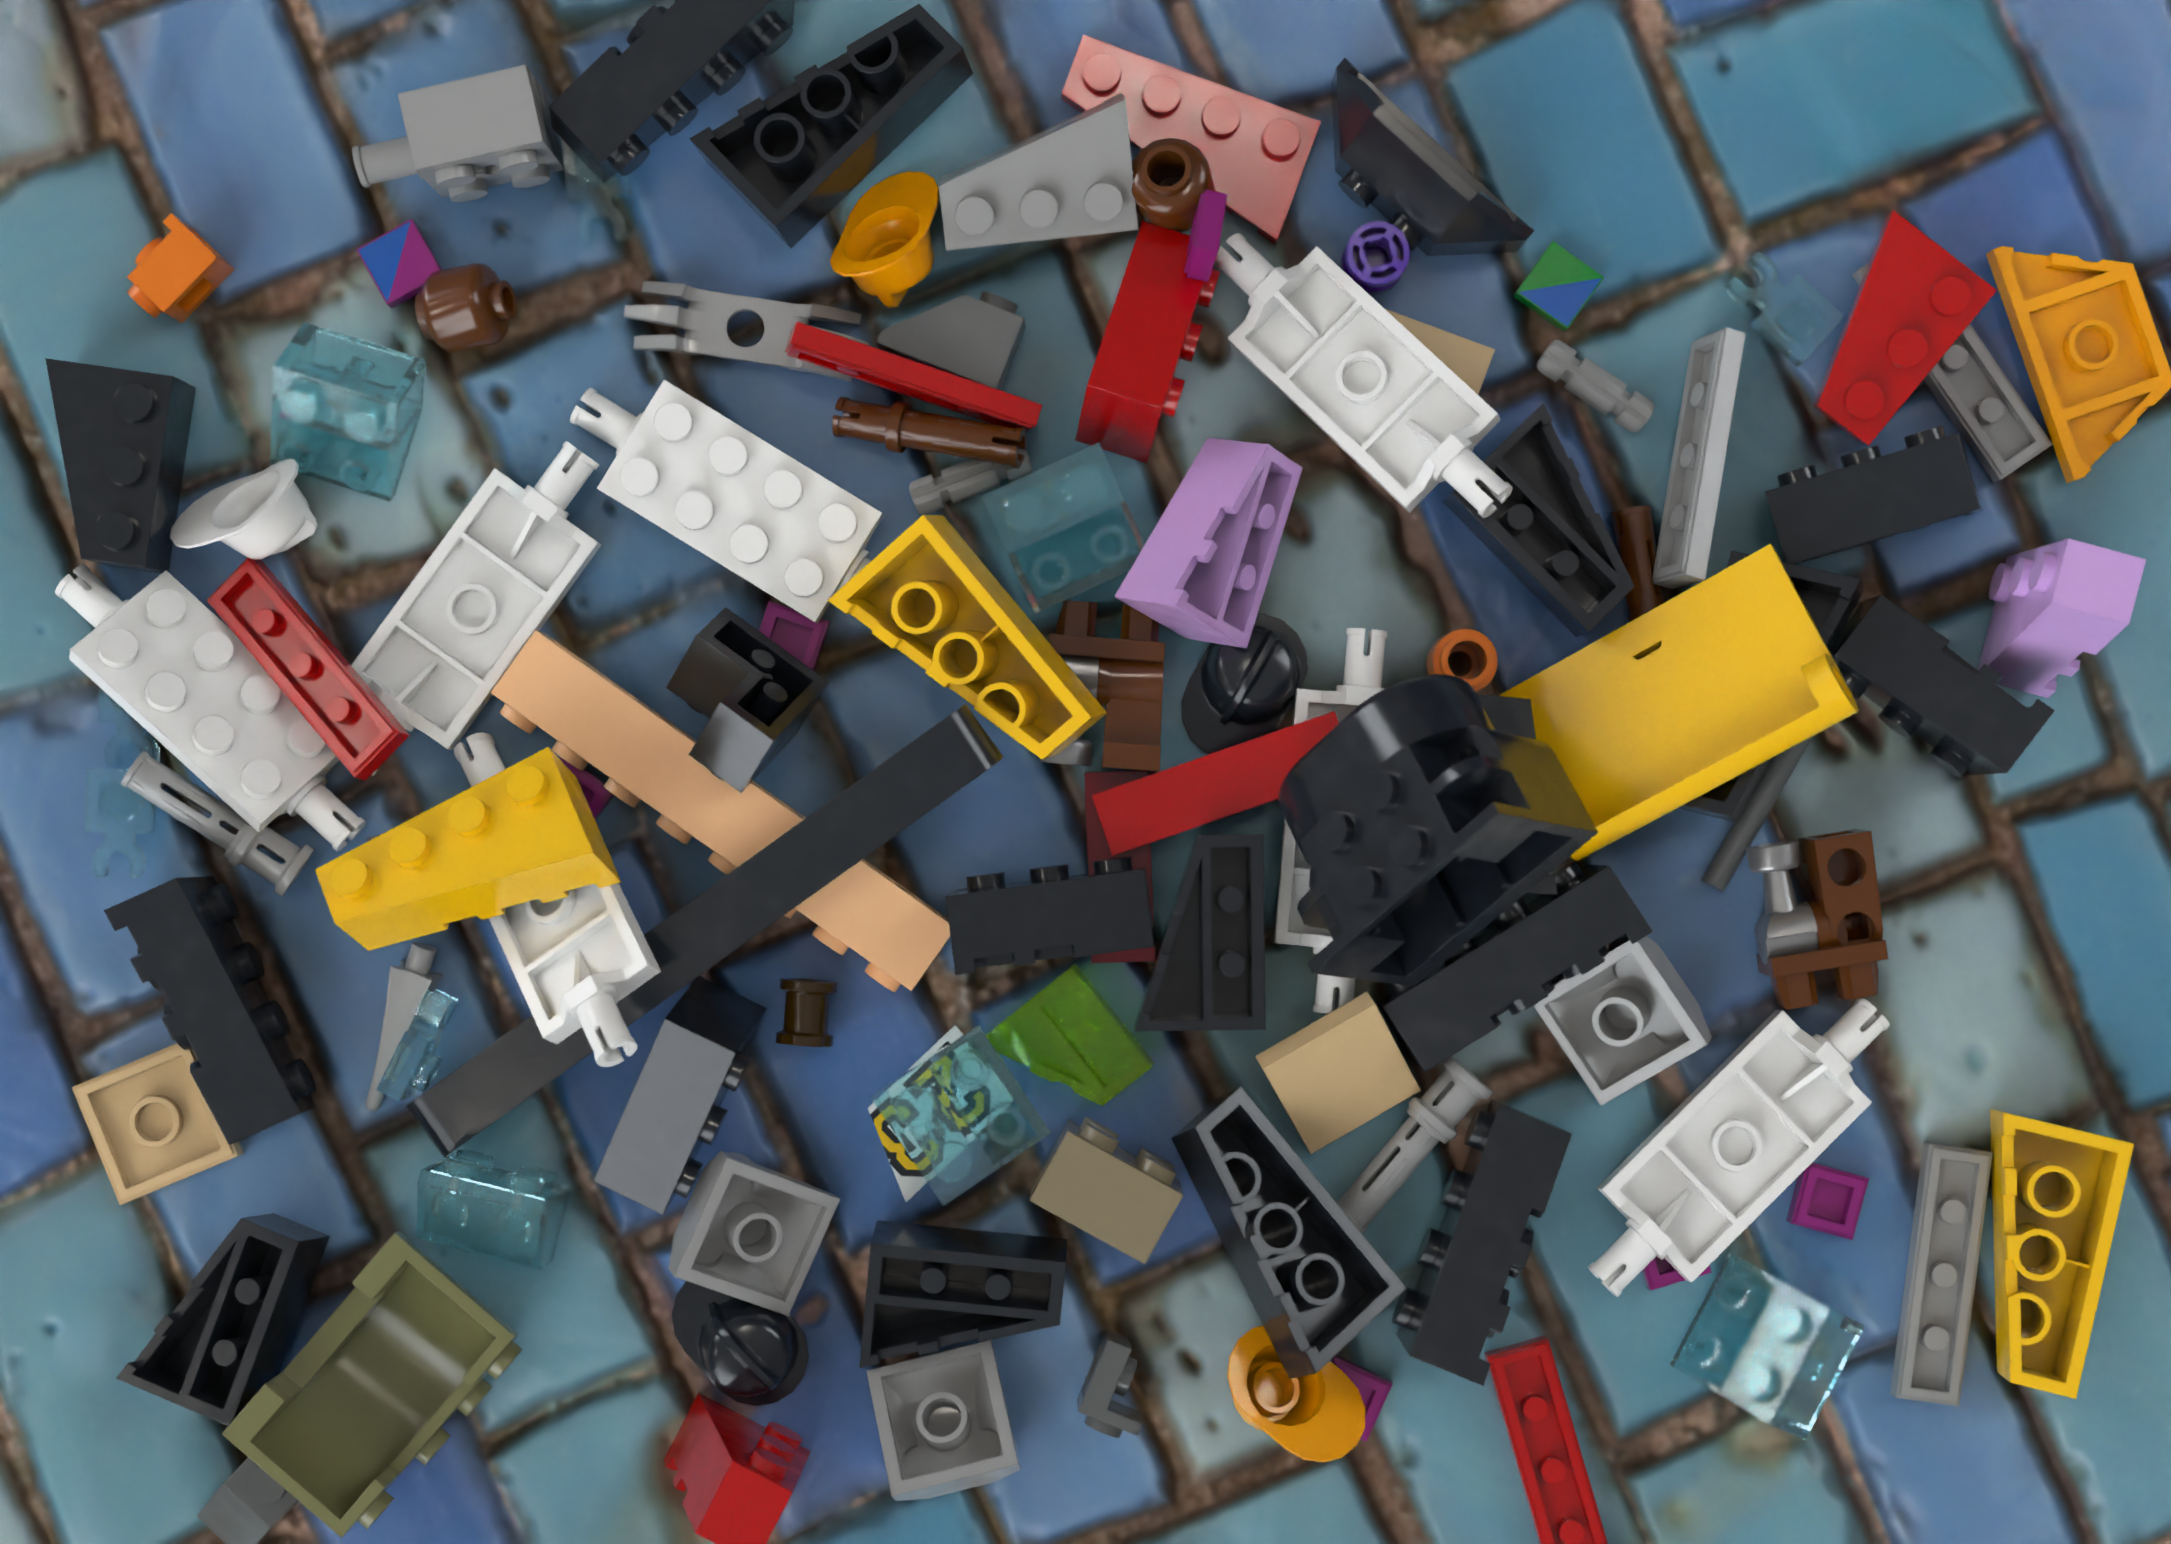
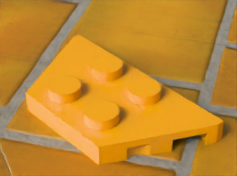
M2006 246L1995 248L1986 253V257L2065 481L2069 483L2084 478L2090 472V467L2110 446L2120 441L2137 423V419L2149 407L2155 405L2171 388V370L2133 263L2104 259L2099 262L2084 261L2078 256L2051 253L2046 256L2015 252L2013 247Z

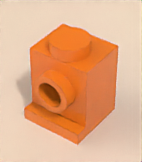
M170 213L163 223L171 232L165 238L158 237L149 242L137 255L135 260L137 267L127 276L133 283L127 294L155 319L163 312L183 323L235 268L190 225Z

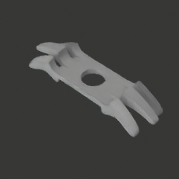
M644 281L641 290L642 294L689 302L688 309L672 305H626L624 309L625 318L685 330L684 338L677 335L634 336V350L669 351L694 356L699 354L785 367L789 370L816 373L852 382V377L787 356L785 349L791 330L797 321L808 325L809 320L860 326L862 314L813 303H788L702 290L686 284ZM741 311L754 312L764 322V334L761 340L750 347L738 346L728 336L729 321L735 314ZM815 327L869 346V342L839 332Z

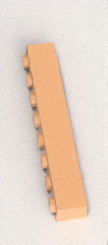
M537 630L533 632L491 691V694L505 703L499 713L507 720L529 734L538 726L557 740L551 748L554 753L581 771L590 763L606 774L609 778L603 787L631 807L635 808L639 801L642 800L661 813L656 824L675 839L687 845L691 838L694 837L713 850V853L708 858V861L726 875L806 819V817L755 781H752L740 793L727 782L714 776L709 769L689 755L697 742L696 739L543 632ZM864 858L785 914L786 917L791 919L795 912L799 911L816 923L817 927L812 935L838 954L843 956L850 947L867 959L870 963L864 971L894 993L901 984L912 991L951 937L947 917Z

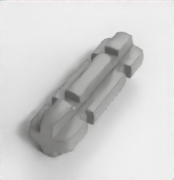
M1554 340L1548 345L1536 366L1541 373L1555 382L1559 378L1566 382L1565 389L1604 415H1607L1609 412L1616 415L1614 421L1628 431L1636 433L1644 427L1655 408L1651 400L1636 390L1630 394L1625 390L1627 384L1585 357L1582 361L1575 357L1577 351L1561 340Z
M1018 449V454L1024 455L1023 463L1019 469L1012 468L1009 465L969 459L941 470L942 476L933 479L932 474L912 481L909 484V492L916 510L919 514L926 515L944 508L943 503L952 500L953 504L997 488L1000 486L999 481L1008 478L1010 483L1028 476L1032 472V465L1027 451Z

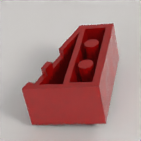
M1891 211L1886 216L1876 247L1862 278L1857 296L1813 407L1862 446H1869L1995 294L1997 289L1897 212Z
M1142 221L1087 383L1075 441L1147 463L1162 415L1174 418L1185 384V380L1175 377L1180 359L1192 362L1203 325L1194 323L1192 320L1197 305L1210 307L1221 272L1212 269L1208 282L1186 277L1187 273H1184L1190 235Z
M698 1393L663 1460L667 1468L674 1471L677 1470L672 1481L675 1489L683 1492L686 1489L688 1490L682 1505L695 1534L714 1544H766L795 1489L811 1452L800 1446L803 1441L801 1436L775 1422H769L764 1427Z

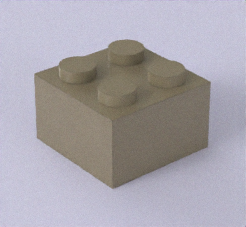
M1085 1117L1081 1125L1068 1119L1031 1186L1029 1201L1139 1262L1146 1264L1183 1197L1180 1181L1175 1178L1177 1172L1173 1170L1175 1165L1145 1148H1141L1137 1156L1118 1146L1120 1141L1117 1139L1119 1134L1089 1117Z

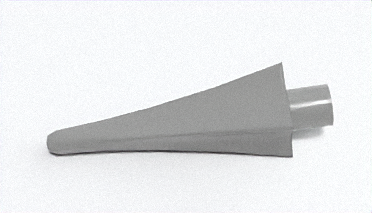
M412 942L407 960H400L399 966H390L380 1045L374 1075L366 1100V1108L370 1111H377L380 1108L402 1052L424 1008L443 976L441 973L430 971L437 949L430 945Z

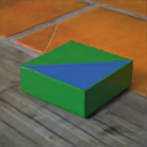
M1552 241L1513 297L1565 332L1604 277Z

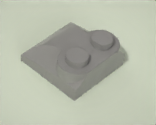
M1627 936L1617 939L1609 946V953L1604 957L1605 962L1584 975L1580 973L1570 979L1561 977L1553 983L1555 988L1549 993L1548 997L1533 1005L1600 1105L1607 1103L1708 1045L1712 1038L1700 1005L1660 946L1647 936L1634 944L1631 943Z
M720 1151L702 1170L676 1228L668 1269L674 1277L789 1316L840 1198L837 1195L755 1164L749 1157L743 1154Z
M991 1340L866 1371L891 1496L895 1501L930 1499L990 1484L1021 1470L1017 1454V1444L1013 1436Z

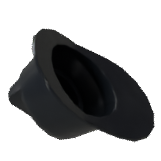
M1257 614L1247 648L1210 643L1191 676L1181 701L1182 722L1190 739L1205 753L1212 754L1278 730L1295 700V689H1302L1308 671L1306 649L1298 633L1281 619L1266 614Z
M688 1281L684 1283L677 1293L672 1311L675 1336L685 1353L721 1392L736 1402L760 1406L776 1403L794 1391L805 1375L809 1353L806 1336L790 1314L786 1316Z

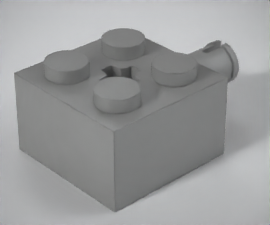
M526 65L398 93L407 136L361 147L358 145L352 149L356 172L364 188L370 187L372 184L418 174L442 198L450 196V200L453 202L480 199L488 195L487 187L512 182L515 188L538 186L550 180L549 173L565 170L558 136L551 124L549 96Z

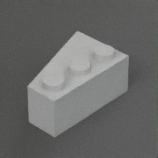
M1120 93L1105 100L1104 103L1053 124L1048 129L1018 143L1010 144L939 177V194L946 251L1138 230L1136 202L1132 195L1134 180L1126 99L1124 95Z

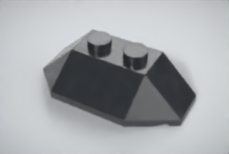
M1346 58L1336 67L1331 82L1335 172L1342 177L1338 184L1344 193L1362 208H1367L1370 204L1389 220L1388 223L1395 225L1405 234L1410 251H1414L1418 247L1427 256L1518 252L1534 230L1362 75Z

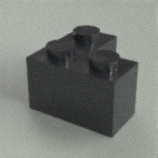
M725 607L695 636L666 688L683 699L693 710L710 719L689 755L709 769L714 776L727 782L742 793L799 732L829 682Z

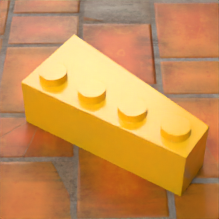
M922 515L827 600L845 614L852 615L873 631L872 634L889 647L898 649L926 670L925 673L944 688L949 687L974 706V710L1042 760L1060 754L1107 713L943 515Z
M549 747L315 869L334 923L368 951L447 930L449 923L473 916L485 920L505 914V908L535 899H539L542 903H547L568 897V890L590 884H595L598 888L621 882L577 777Z
M1990 1109L1991 1152L1993 1153L1991 1175L1997 1373L2010 1383L2076 1399L2134 1143Z

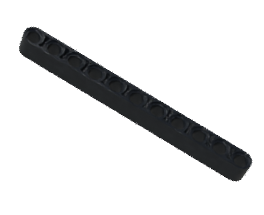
M966 704L961 706L644 934L661 972L617 1002L616 1005L626 1026L628 1027L1003 759L1004 756ZM531 1015L410 1102L406 1107L442 1156L446 1157L592 1053L593 1050L582 1027L559 1044L543 1039L535 1019Z

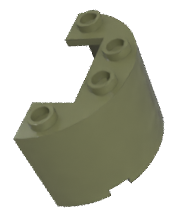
M399 1231L391 1236L354 1279L352 1284L355 1288L283 1372L265 1383L222 1433L225 1438L341 1538L357 1522L366 1529H369L394 1500L386 1490L415 1458L424 1466L433 1458L451 1436L442 1427L457 1410L467 1417L493 1388L484 1380L489 1373L497 1380L523 1350L514 1342L518 1334Z

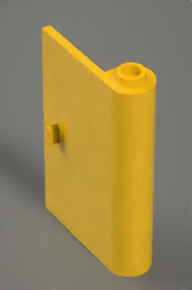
M1771 544L1499 695L1531 699L1536 739L1547 743L1554 751L1598 831L1594 837L1571 855L1575 861L1593 854L1859 712L1846 681Z

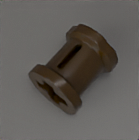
M780 978V989L786 992L783 1030L776 1033V1043L808 1047H832L834 1036L827 1033L830 994L837 992L838 982L805 978Z

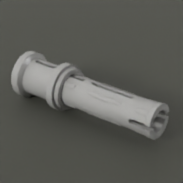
M142 751L120 783L123 787L130 788L176 820L186 824L224 848L226 851L223 856L228 859L227 863L234 867L243 864L275 885L274 892L281 897L291 887L315 850L308 844L299 847L267 826L258 833L230 806L206 792L197 784L192 783L150 757V754L146 751ZM165 786L212 816L210 818L205 817L162 788ZM224 823L238 833L235 836L220 825ZM258 848H264L285 863L280 864L259 851Z
M1451 1056L1443 1061L1445 1070L1421 1098L1413 1097L1409 1101V1108L1406 1110L1410 1115L1409 1118L1371 1160L1370 1164L1340 1200L1336 1202L1363 1234L1367 1230V1226L1405 1184L1410 1175L1437 1143L1441 1141L1446 1144L1448 1140L1453 1141L1458 1135L1455 1127L1480 1098L1487 1100L1493 1093L1483 1082Z

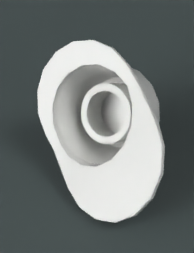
M293 458L283 459L261 472L211 490L194 501L180 514L172 526L170 539L176 547L187 549L220 540L247 558L254 560L287 551L313 535L318 526L316 518L309 509L307 500L294 482L298 473V463Z

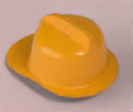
M906 171L889 176L872 186L857 201L849 214L840 240L830 258L833 271L844 277H852L861 290L869 295L878 296L886 307H897L908 289L922 281L932 270L935 255L929 228L936 212L940 195L935 179L924 172Z
M1264 1326L1250 1329L1237 1340L1229 1356L1227 1378L1234 1406L1245 1422L1257 1430L1264 1431L1284 1449L1303 1460L1324 1463L1340 1459L1358 1445L1365 1429V1405L1359 1389L1341 1369L1329 1361L1316 1374L1289 1379Z

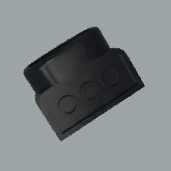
M1446 674L1424 675L1404 680L1368 698L1291 768L1281 784L1278 798L1279 807L1305 861L1312 866L1309 879L1310 890L1299 901L1297 910L1305 925L1328 929L1333 939L1331 943L1308 962L1312 973L1416 986L1598 833L1556 754L1549 745L1538 739L1496 730L1474 688L1465 680Z

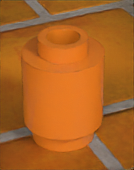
M1459 629L1452 631L1438 639L1428 652L1426 660L1428 675L1446 674L1455 676L1449 668L1448 657L1452 653L1463 654L1469 662V668L1467 673L1459 678L1468 682L1475 692L1487 686L1497 670L1498 658L1494 645L1484 634L1476 630Z

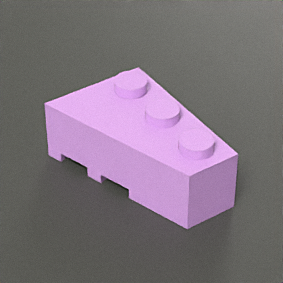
M1207 438L1114 597L1186 639L1247 648L1303 468L1269 444Z
M2069 538L2008 556L2006 563H2000L1997 566L1990 583L1989 599L1994 600L1995 604L1977 670L1979 671L1986 664L2002 675L1997 685L2049 698L2056 691L2057 682L2055 681L2058 674L2072 677L2079 670L2081 661L2075 659L2082 652L2096 655L2129 625L2146 559Z

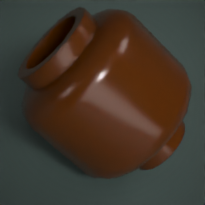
M1165 138L1153 141L1142 148L1132 161L1134 182L1131 190L1136 202V211L1141 219L1180 233L1191 230L1201 193L1204 194L1205 189L1215 191L1209 163L1201 150L1186 140Z
M480 263L431 273L424 282L423 290L418 292L415 299L417 322L422 333L430 341L434 340L437 345L447 352H460L500 343L508 332L510 319L515 317L517 311L516 298L511 285L506 280L500 281L494 270L486 264Z

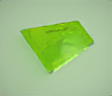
M1075 963L978 1041L983 1050L992 1054L998 1052L1030 1067V1072L1051 1082H1062L1070 1086L1076 1094L1101 1106L1152 1068L1155 1063Z

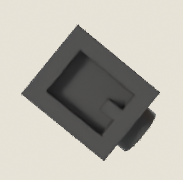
M1106 1329L1078 1395V1412L1087 1415L1086 1425L1108 1436L1120 1438L1123 1430L1138 1435L1143 1424L1141 1412L1111 1400L1114 1393L1121 1396L1126 1394L1138 1360L1129 1357L1132 1348L1128 1337Z

